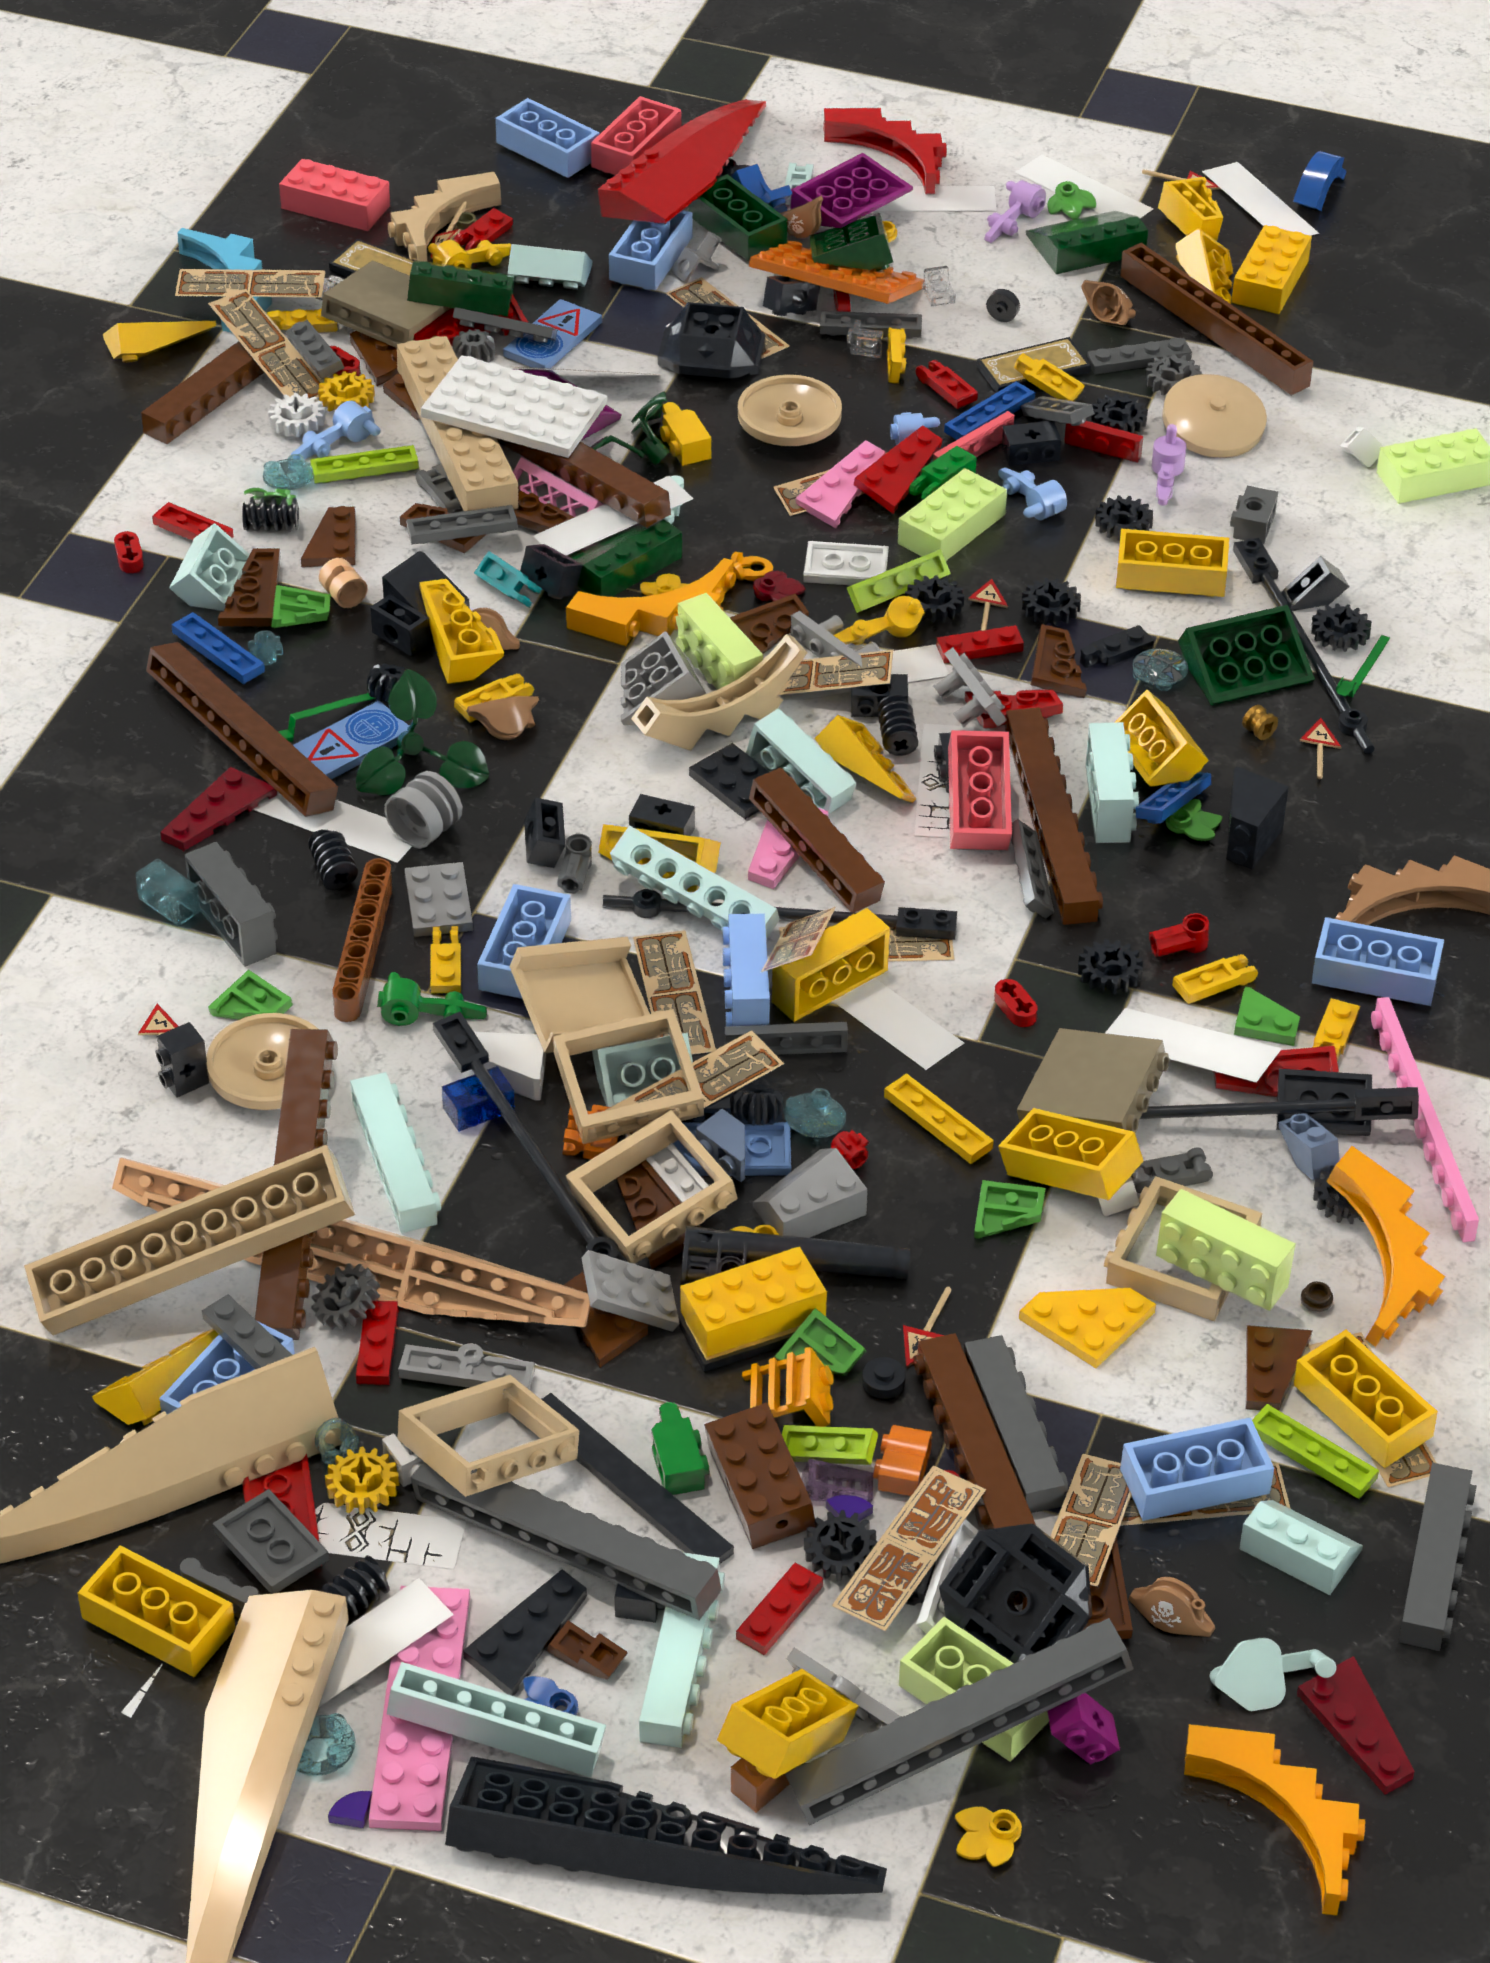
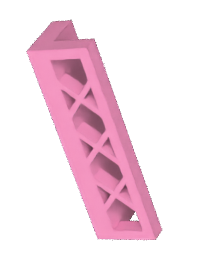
M523 457L520 458L513 470L517 481L523 471L528 473L530 483L520 486V490L526 494H529L530 492L527 490L531 489V492L538 496L536 487L547 484L549 494L539 497V501L547 504L548 502L546 501L550 500V503L557 507L556 498L566 495L568 505L560 509L565 512L569 511L573 517H576L575 509L585 506L590 511L604 505Z

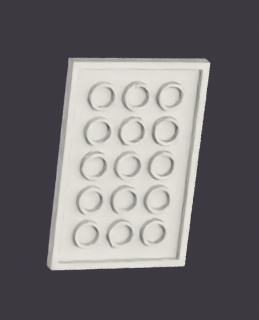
M461 355L421 407V417L569 458L607 404V395L597 393L594 390L575 387L569 383L553 381L547 377L524 373L522 370H513L496 363L477 360L471 356Z

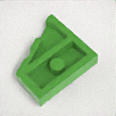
M276 585L271 627L278 628L326 621L329 615L331 594Z
M248 969L208 1006V1009L212 1016L240 1020L263 1013L284 1014L293 1006L291 997Z
M1245 987L1234 1035L1294 1046L1300 1016L1252 988Z
M982 1180L974 1238L979 1239L1040 1222L1045 1188Z
M815 1308L775 1355V1358L778 1361L787 1359V1354L791 1352L797 1356L805 1353V1348L811 1347L825 1366H829L833 1374L846 1376L864 1355L866 1349Z

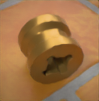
M1255 705L1245 714L1242 725L1248 731H1254V735L1258 739L1265 740L1276 730L1278 718L1272 713L1267 714L1266 709L1261 705Z

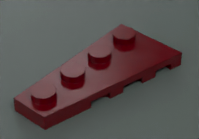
M230 767L160 832L161 841L185 851L214 834L213 829L216 827L231 824L235 821V816L245 810L251 812L254 808L258 807V802L265 798L270 800L277 796V790L262 780Z
M1354 1656L1336 1665V1672L1331 1677L1323 1678L1318 1675L1298 1686V1697L1384 1795L1413 1779L1414 1769Z

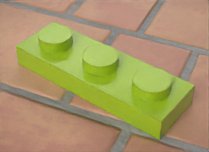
M784 1425L782 1436L794 1462L871 1465L878 1433L873 1428Z

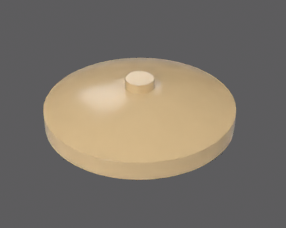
M1214 374L1194 375L1177 382L1168 391L1162 409V418L1166 429L1170 424L1176 425V437L1181 438L1186 443L1188 450L1200 455L1216 458L1234 457L1250 451L1261 440L1267 422L1265 407L1256 393L1237 380Z
M778 375L761 379L747 387L738 401V420L743 429L758 440L780 446H801L818 442L831 435L839 426L842 418V403L834 389L817 379L801 375Z
M282 1013L257 1014L231 1023L217 1034L207 1051V1074L212 1087L227 1101L244 1108L256 1110L280 1109L290 1030L318 1028L300 1017Z

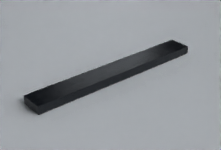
M549 1393L541 1399L579 1430L578 1456L576 1460L685 1553L719 1558V1565L734 1554V1546L556 1396Z

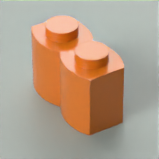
M892 1425L890 1434L883 1435L880 1453L884 1455L882 1459H876L873 1479H878V1490L908 1496L914 1493L924 1479L932 1449L931 1431Z

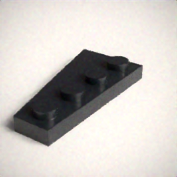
M560 1570L463 1650V1658L506 1694L515 1696L519 1690V1684L525 1676L528 1677L534 1670L536 1661L543 1651H547L554 1636L572 1618L587 1597V1588L565 1570Z

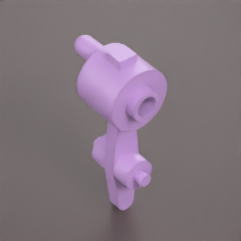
M1023 180L1017 183L1008 181L1006 189L1011 191L1009 197L1010 209L1003 215L995 212L988 216L987 221H989L988 225L991 228L986 233L984 240L992 243L1003 233L1010 236L1017 233L1019 228L1015 220L1020 214L1031 218L1036 217L1043 210L1046 203V191L1042 189V186L1035 183L1030 184Z
M1174 424L1168 425L1166 436L1157 438L1153 445L1151 466L1153 471L1158 474L1156 497L1158 498V504L1162 506L1167 505L1169 499L1172 498L1174 476L1181 474L1185 466L1186 443L1181 438L1176 437L1177 427Z

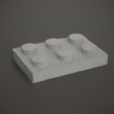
M463 862L405 868L414 937L433 935V927H440L441 934L450 933L451 926H458L459 932L473 931Z
M590 1250L583 1255L582 1264L590 1307L672 1332L680 1324L670 1275Z

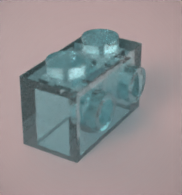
M157 858L136 872V890L139 899L177 926H180L200 912L197 885Z

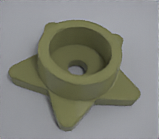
M468 212L462 213L454 230H465L477 221L475 215Z

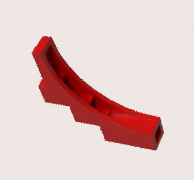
M824 108V142L861 145L893 156L916 173L923 185L925 194H935V184H940V170H938V167H942V158L947 156V144L942 143L941 133L916 134V130H912L911 120L886 121V117H882L881 108Z

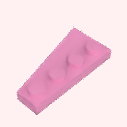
M865 440L797 496L796 504L808 510L806 512L837 528L841 516L844 513L847 514L854 498L857 495L859 497V494L862 492L853 485L855 477L885 455V451Z
M819 808L823 814L828 816V811ZM768 820L750 864L748 880L774 889L800 855Z

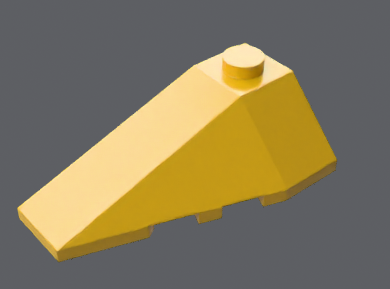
M447 579L420 582L419 587L427 617H429L438 659L448 684L475 680L504 657V651L496 632L491 627L487 628L481 622V616L476 611L472 612L465 604L464 597Z

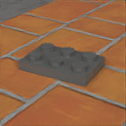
M270 1489L213 1523L214 1533L271 1594L281 1591L329 1561V1553L325 1547Z

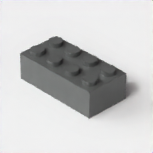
M217 842L186 853L185 862L191 900L244 967L277 954L275 941L278 940V935L273 923V919L276 918L274 908L271 903H266L262 899L258 887L250 884L244 870L241 867L237 868L231 854L227 850L224 851Z

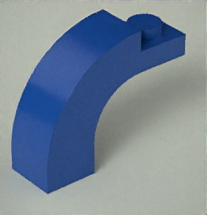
M1318 151L1314 154L1301 177L1293 202L1322 211L1327 192L1335 178L1344 180L1347 170L1342 168L1344 157L1323 151Z
M758 164L736 170L731 175L733 179L777 212L787 211L786 199L793 194L790 186L787 185L770 190Z

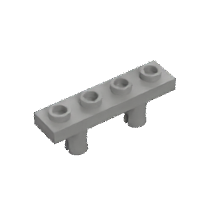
M801 611L791 615V636L819 658L842 655L862 667V659L859 653L880 651L878 645L874 642H869L864 647L854 651L836 638L834 635L844 629L843 621L837 615L820 624L814 622Z
M953 647L944 653L954 668L944 679L933 685L935 690L943 700L963 685L968 686L974 694L972 700L953 713L962 727H966L968 723L983 713H988L997 726L1004 723L1007 719L1001 710L1005 707L965 653L959 656Z

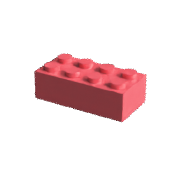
M641 96L638 97L591 142V167L602 170L605 173L618 174L621 169H624L634 159L644 154V151L650 149L667 135L681 127V109Z
M301 159L279 183L281 209L369 231L390 207L389 181L355 171L336 168L332 165L313 162L309 159Z
M951 730L948 745L950 849L1008 850L1012 836L1009 732Z

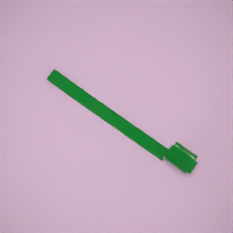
M1380 636L1351 682L1344 681L1342 677L1336 686L1337 694L1345 697L1354 696L1390 637Z
M367 693L290 714L288 730L278 732L286 740L293 742L296 720L375 698Z

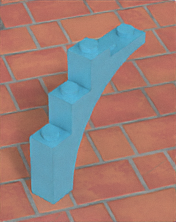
M181 228L177 233L179 254L197 259L213 269L262 270V261L254 257L253 239L230 234L225 239ZM253 297L264 311L272 304V297ZM221 320L222 330L231 332Z

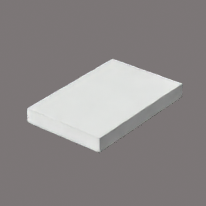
M808 541L804 582L851 586L887 571L889 547Z

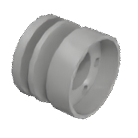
M425 771L418 774L414 780L408 782L405 788H401L388 798L385 803L384 813L389 826L403 842L421 849L427 847L443 831L448 830L451 825L460 819L463 806L456 790L444 777L435 772Z

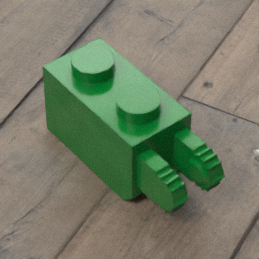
M955 446L921 469V476L910 484V494L916 496L922 493L921 497L924 500L964 468L976 473V456Z
M666 1402L659 1407L661 1421L656 1423L651 1429L653 1437L652 1453L661 1484L672 1495L704 1490L705 1475H709L710 1471L707 1456L700 1455L699 1449H702L699 1430H693L689 1417L682 1418L679 1407H677L675 1402Z

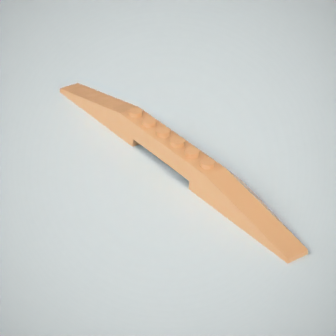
M120 1158L112 1189L159 1212L224 1185L126 1158ZM347 1219L317 1230L316 1237L311 1238L310 1248L313 1250L312 1268L307 1270V1279L324 1284L326 1282L324 1276L326 1274L334 1275L336 1267L343 1271L348 1263H351L354 1268L361 1264L365 1269L368 1268L373 1273L376 1281L380 1284V1287L376 1290L380 1297L376 1300L398 1301L399 1307L423 1314L586 1327L591 1307L588 1293L454 1250ZM263 1252L244 1260L261 1265Z

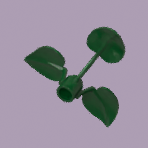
M662 391L654 396L636 413L631 421L634 424L640 419L632 429V435L637 429L642 427L648 436L639 444L642 447L641 450L612 435L605 436L592 445L591 448L596 450L610 442H615L638 454L641 459L646 456L654 465L658 464L670 451L655 436L648 422L661 418L663 406L661 402L668 401L666 392Z
M406 669L393 686L388 703L391 713L396 718L402 721L413 719V721L407 728V731L402 732L397 739L399 749L397 750L398 754L396 757H394L392 750L385 746L374 748L366 754L356 776L357 791L377 795H389L401 788L405 780V769L398 761L401 760L404 753L416 755L421 751L445 761L439 769V774L453 787L470 788L483 783L488 779L490 773L484 754L477 745L468 741L456 742L449 747L447 756L425 747L423 738L414 732L418 724V718L427 719L434 714L437 698L432 686L423 676L415 671Z

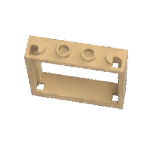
M674 1009L655 1011L649 1015L636 1018L628 1017L618 1022L605 1025L598 1024L588 1029L575 1032L567 1031L561 1035L553 1036L554 1055L583 1144L638 1131L670 1110L681 1121L704 1116V1097ZM669 1033L689 1091L588 1115L569 1056Z
M672 1110L566 1175L571 1194L605 1235L616 1242L618 1250L629 1263L634 1264L645 1257L648 1258L654 1251L667 1243L675 1241L680 1235L685 1233L686 1226L694 1227L702 1224L705 1219L721 1209L727 1208L729 1204L738 1199L733 1180ZM679 1140L713 1179L714 1183L628 1236L593 1192L642 1163L650 1156L663 1150L671 1143Z
M1155 1176L1151 1185L1143 1188L1139 1198V1207L1132 1208L1127 1221L1128 1227L1126 1230H1120L1115 1243L1116 1249L1114 1252L1109 1251L1105 1258L1104 1267H1107L1106 1284L1118 1288H1131L1146 1298L1215 1321L1229 1291L1223 1290L1220 1286L1213 1283L1209 1289L1126 1261L1155 1205L1159 1204L1166 1207L1180 1189L1260 1227L1262 1213Z
M507 1375L399 1410L397 1439L466 1497L576 1460L578 1456L579 1430L513 1376ZM509 1412L541 1439L469 1463L437 1435ZM477 1469V1472L471 1474L472 1470Z

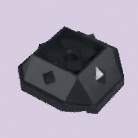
M718 301L714 304L688 302L675 320L665 326L657 356L658 365L666 366L678 374L719 378H736L746 374H759L766 335L750 318L744 307L721 305Z
M1031 1523L979 1530L939 1586L941 1599L944 1604L945 1618L1012 1663H1017L1027 1655L1044 1650L1054 1645L1060 1639L1068 1638L1081 1632L1092 1617L1089 1566L1035 1524ZM1019 1592H1023L1027 1597V1605L1022 1611H1018L1014 1605L1015 1596Z

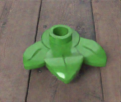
M1070 181L1058 184L1055 194L1049 198L1047 203L1050 214L1063 211L1073 220L1079 218L1083 207L1088 209L1096 208V199L1093 194L1079 189L1075 183Z
M249 488L244 491V495L253 494L254 500H260L261 497H264L265 501H271L272 497H275L277 505L281 504L283 497L286 498L288 505H291L293 498H296V495H291V490L275 489V492H267L262 488Z
M1193 799L1166 819V826L1175 833H1184L1192 839L1206 841L1215 838L1213 830L1220 825L1222 816L1202 811L1200 800Z

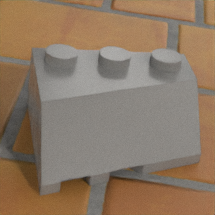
M666 631L621 663V686L624 689V696L621 697V705L624 708V713L621 714L623 725L637 726L631 718L647 696L662 700H683L707 694L684 653Z
M837 1148L820 1149L753 1202V1208L764 1223L774 1227L779 1235L810 1238L865 1216L867 1212V1188Z

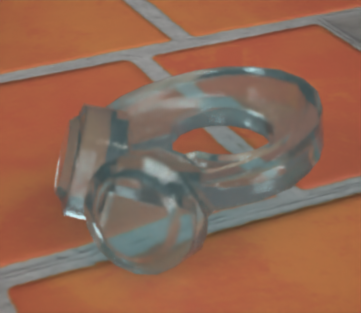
M333 1418L324 1422L317 1430L315 1446L321 1453L323 1463L336 1464L335 1457L337 1455L345 1458L348 1449H351L353 1453L356 1451L360 1438L355 1434L347 1421L341 1418ZM333 1428L341 1429L339 1439L342 1444L340 1450H337L333 1444L325 1442L326 1433Z

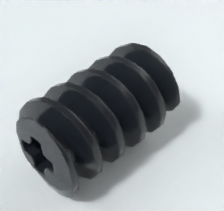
M250 497L249 503L245 504L244 502L242 507L243 529L248 531L252 523L254 530L259 531L263 523L266 531H270L272 525H274L276 531H281L284 524L286 531L291 532L295 524L298 531L299 506L297 499L293 498L291 505H288L286 498L283 497L281 504L277 505L275 497H272L270 504L267 505L264 497H261L259 504L255 503L254 497Z
M890 695L885 697L877 707L882 744L890 754L896 756L910 754L918 747L913 708L908 704L905 696Z
M328 829L315 831L309 838L308 847L325 888L328 890H338L351 884L358 875V869L343 834Z
M366 1555L365 1560H358L355 1562L354 1567L345 1569L343 1575L339 1574L334 1577L332 1583L324 1584L321 1592L346 1596L348 1614L355 1617L358 1615L355 1604H358L362 1609H366L368 1607L366 1596L375 1602L379 1599L376 1589L378 1588L386 1594L390 1591V1587L380 1565L374 1558Z

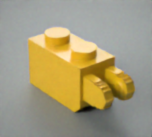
M674 402L665 403L662 406L664 415L660 434L662 440L670 446L673 457H677L682 466L711 459V436L696 413L688 409L681 411Z

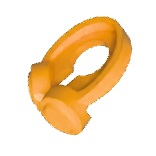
M734 552L731 556V560L734 561V573H736V578L740 581L743 579L755 581L757 578L764 577L767 572L773 571L772 563L765 558L758 556L743 557L742 552ZM753 564H761L765 568L761 571H754L750 568L743 567H750Z

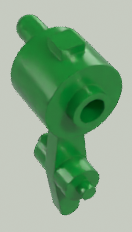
M396 972L389 974L388 982L384 985L383 991H379L377 1007H381L383 1019L396 1026H406L414 1023L419 1016V1012L443 1016V1018L461 1012L465 1019H485L487 1017V1007L465 1002L464 996L456 991L447 993L445 999L424 998L421 996V989L416 982L407 978H400V975Z

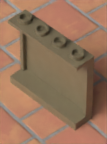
M372 260L323 293L321 316L397 348V344L412 341L415 333L452 308L407 301L410 276Z
M1059 1028L1017 1108L1019 1121L1021 1122L1033 1108L1136 1133L1139 1120L1148 1109L1149 1099L1152 1093L1157 1091L1159 1079L1163 1071H1167L1169 1066V1055L1165 1053L1163 1040Z

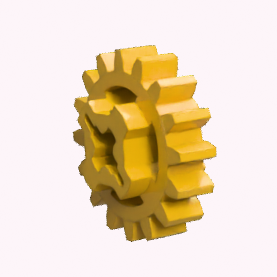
M343 371L342 375L338 376L334 373L332 374V379L326 377L324 378V383L319 384V401L323 402V407L327 406V411L329 412L334 409L336 410L346 401H355L361 407L367 406L368 408L369 403L374 402V385H372V380L366 379L364 374L358 377L356 372L346 373V371Z
M360 1447L359 1453L356 1454L351 1449H348L347 1457L343 1458L337 1455L335 1457L336 1465L329 1464L327 1466L328 1475H325V1484L328 1498H334L337 1508L345 1504L347 1513H350L354 1508H359L361 1515L364 1514L365 1508L368 1507L372 1511L377 1512V1504L381 1503L388 1506L389 1496L396 1497L397 1495L396 1486H399V1474L397 1473L396 1463L390 1462L387 1453L379 1457L378 1449L376 1448L370 1453H366L365 1448Z

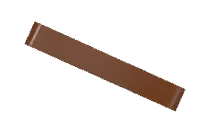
M372 859L364 867L332 990L334 1015L336 1019L342 1022H352L358 1019L364 1005L392 894L391 864L385 859Z

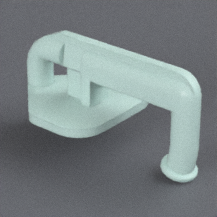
M1258 1638L1238 1643L1224 1664L1214 1668L1210 1672L1209 1677L1217 1688L1245 1709L1256 1711L1273 1708L1282 1702L1286 1692L1284 1672L1315 1667L1319 1676L1328 1678L1335 1674L1336 1664L1333 1659L1316 1649L1281 1655L1279 1646L1273 1640Z

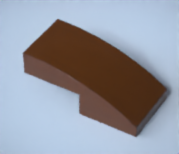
M569 1620L554 1637L547 1649V1652L585 1673L606 1680L612 1676L628 1654L626 1650L599 1633L594 1638Z

